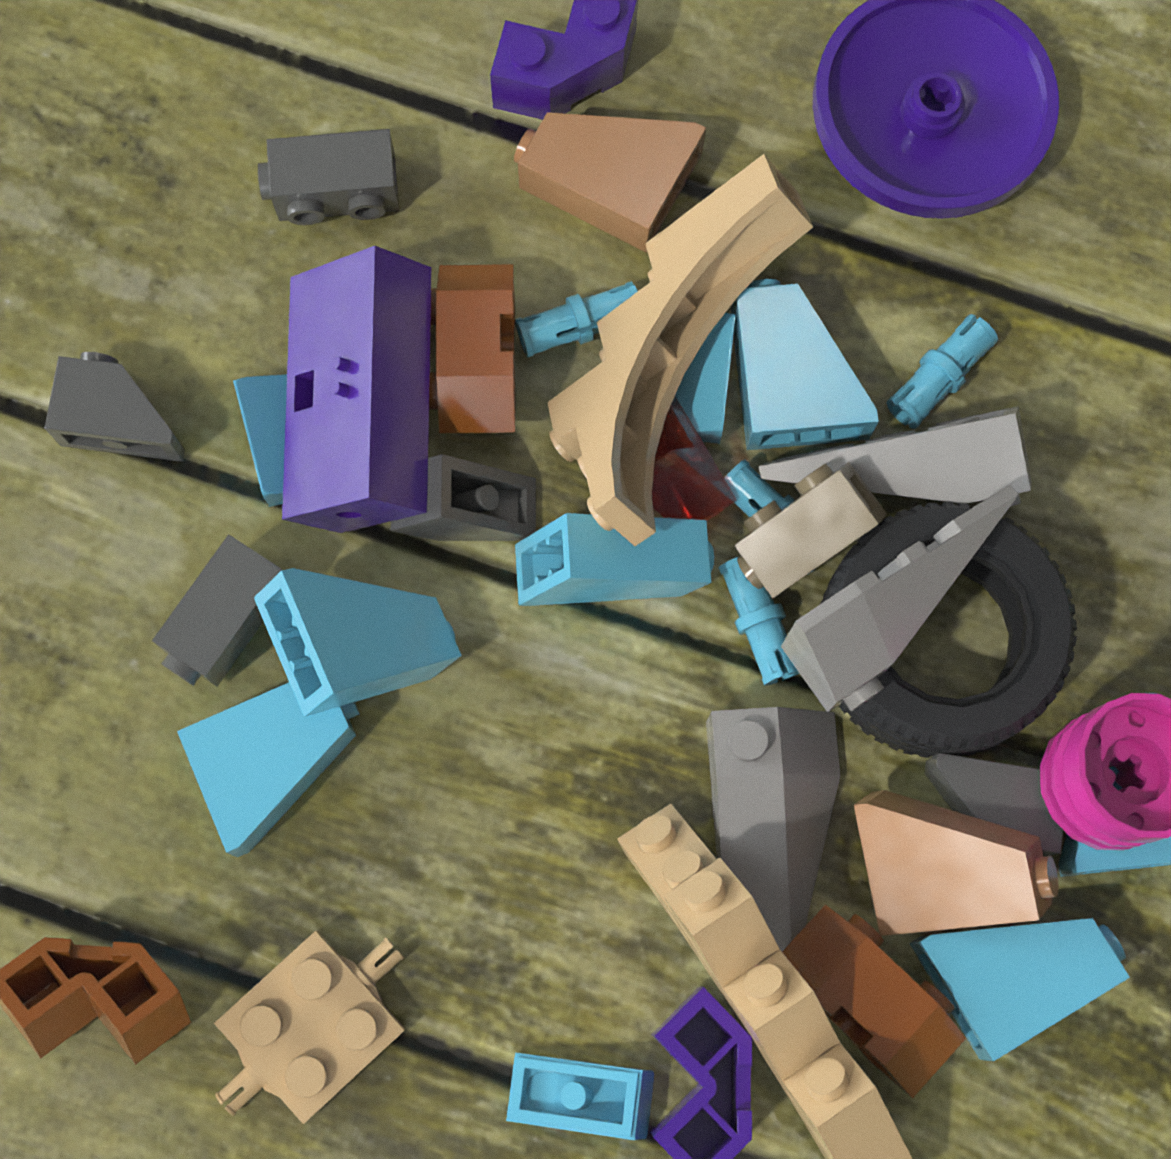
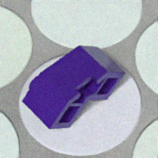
M574 0L565 34L505 20L490 73L493 108L543 120L547 112L565 114L571 111L572 104L600 89L603 93L623 81L636 32L638 0Z
M698 987L651 1034L698 1084L650 1133L673 1159H733L752 1140V1037L704 987Z

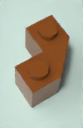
M514 264L439 265L437 288H431L430 326L436 325V372H430L429 410H438L439 433L515 432Z
M825 904L782 953L815 992L828 1020L842 1030L869 1063L913 1099L966 1039L949 1017L955 1007L944 994L928 981L924 980L921 985H918L879 947L884 943V939L864 919L854 914L847 921Z
M44 937L0 969V1005L40 1059L98 1017L136 1065L191 1023L180 991L140 943L113 942L112 947L76 945L72 939Z

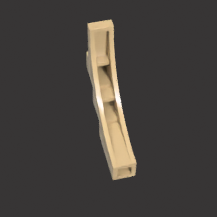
M765 154L645 243L652 269L647 273L650 283L597 322L603 349L599 351L602 362L547 402L553 430L549 433L550 439L564 459L569 462L578 461L581 471L587 478L590 491L587 505L592 516L603 529L607 531L615 529L634 546H637L656 533L651 496L655 454L667 412L685 372L708 334L737 297L776 257L813 228L800 194Z
M669 804L617 838L628 859L676 924L747 1033L752 1037L754 1044L789 1097L824 1158L912 1159L876 1086L840 1043L815 992L779 949L752 895L721 858L716 859L674 806Z

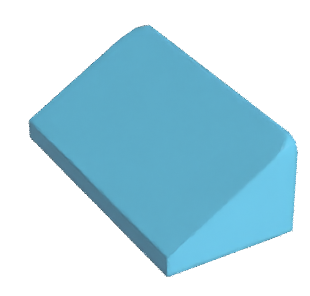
M725 313L708 334L682 378L667 412L660 437L720 444L724 425L736 314Z
M287 374L253 376L233 380L262 495L269 507L283 504Z

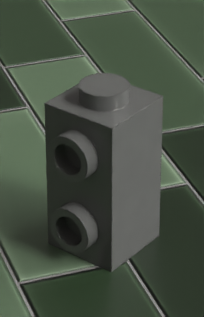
M390 129L266 139L268 162L258 163L259 188L262 200H272L279 221L288 220L297 225H313L323 221L325 217L350 215L352 218L359 220H372L382 217L385 212L399 211L396 160Z
M228 534L153 638L152 642L168 654L161 664L192 686L195 685L201 676L218 687L264 622L254 597L282 569Z

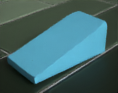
M515 1053L506 1121L628 1140L646 1139L649 1127L654 1071Z

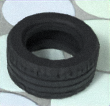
M943 502L942 505H938L937 503H927L925 507L917 505L908 511L906 509L899 511L894 517L890 515L882 520L880 524L868 531L867 534L862 535L857 543L847 552L829 581L821 603L870 571H873L879 579L878 573L885 566L896 559L902 551L918 541L923 542L926 547L936 541L933 536L952 520L970 510L969 504L959 503L954 505L953 502ZM1007 517L1001 518L961 572L964 576L982 585L998 604L1009 634L1006 664L994 686L987 692L961 699L928 695L902 680L891 666L878 678L885 688L880 693L853 711H850L844 702L839 706L844 714L848 713L851 716L849 720L855 725L858 724L865 734L875 736V741L882 744L886 743L889 745L888 747L896 751L898 749L903 750L904 754H916L923 758H929L937 753L969 756L990 749L1019 733L1041 716L1047 709V706L1057 697L1056 693L1061 691L1065 683L1064 679L1070 672L1071 667L1069 664L1074 659L1075 652L1073 647L1076 646L1077 636L1074 635V631L1077 630V622L1073 619V615L1076 614L1075 605L1071 604L1070 599L1073 597L1070 589L1065 587L1067 581L1064 574H1060L1058 571L1059 565L1055 560H1050L1048 556L1051 554L1046 547L1042 548L1038 544L1040 541L1036 537H1029L1026 534L1027 530L1021 525L1019 527L1016 526L1014 521Z

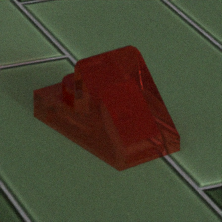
M674 396L664 421L655 454L651 495L653 509L664 518L708 521L736 502L737 499L677 397Z

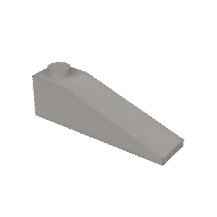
M1019 406L936 423V426L929 427L928 431L916 433L915 430L896 432L867 440L866 444L854 446L851 443L768 461L759 466L761 479L798 483L824 463H827L831 470L835 472L844 464L850 462L873 493L965 504L976 501L983 502L1011 484L1018 494L1011 505L1014 506L1021 503L1019 493L1031 491L1032 488Z
M1011 484L952 520L933 536L936 541L927 547L923 542L918 541L902 551L896 559L878 573L879 579L873 571H870L795 621L781 648L827 713L842 702L847 705L850 711H853L885 689L878 678L893 665L1017 498L1018 494Z
M784 707L711 711L706 721L717 859L721 858L752 895L779 949L783 951L806 925L840 780L835 713Z

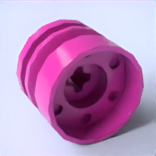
M1130 693L1067 722L1049 740L1040 764L1041 795L1051 818L1072 839L1096 850L1124 851L1171 837L1170 698L1161 694ZM1114 766L1119 770L1117 776L1109 769L1110 767ZM1114 781H1116L1118 785H1120L1123 788L1117 790L1113 786Z

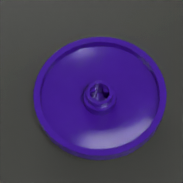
M868 0L842 21L825 47L814 81L813 114L819 139L831 162L840 174L866 197L889 209L911 216L937 219L957 218L987 210L1003 202L1020 189L1032 176L1049 149L1055 134L1059 114V91L1052 63L1039 39L1016 14L995 0Z

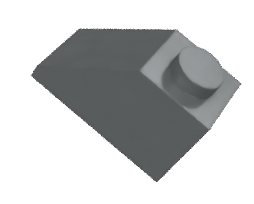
M83 352L80 354V359L58 356L44 429L60 446L183 462L184 447L124 367L118 364L116 358L98 352Z
M443 454L428 458L427 513L391 521L390 531L436 541H521L536 532V478Z
M937 753L926 760L924 774L952 811L1040 837L1043 857L1056 855L1061 852L1063 829L1051 818L1041 795L1040 769Z

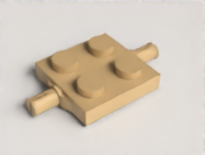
M316 930L214 1023L238 1050L242 1064L245 1067L226 1086L215 1093L216 1099L222 1105L240 1087L244 1088L224 1108L227 1112L234 1116L243 1105L263 1088L265 1091L278 1096L302 1124H305L405 1030L404 1026L383 1004L378 988L375 985L398 962L404 959L401 952L396 949L380 965L377 966L375 964L394 946L387 937L361 962L356 964L354 961L338 954L321 933Z

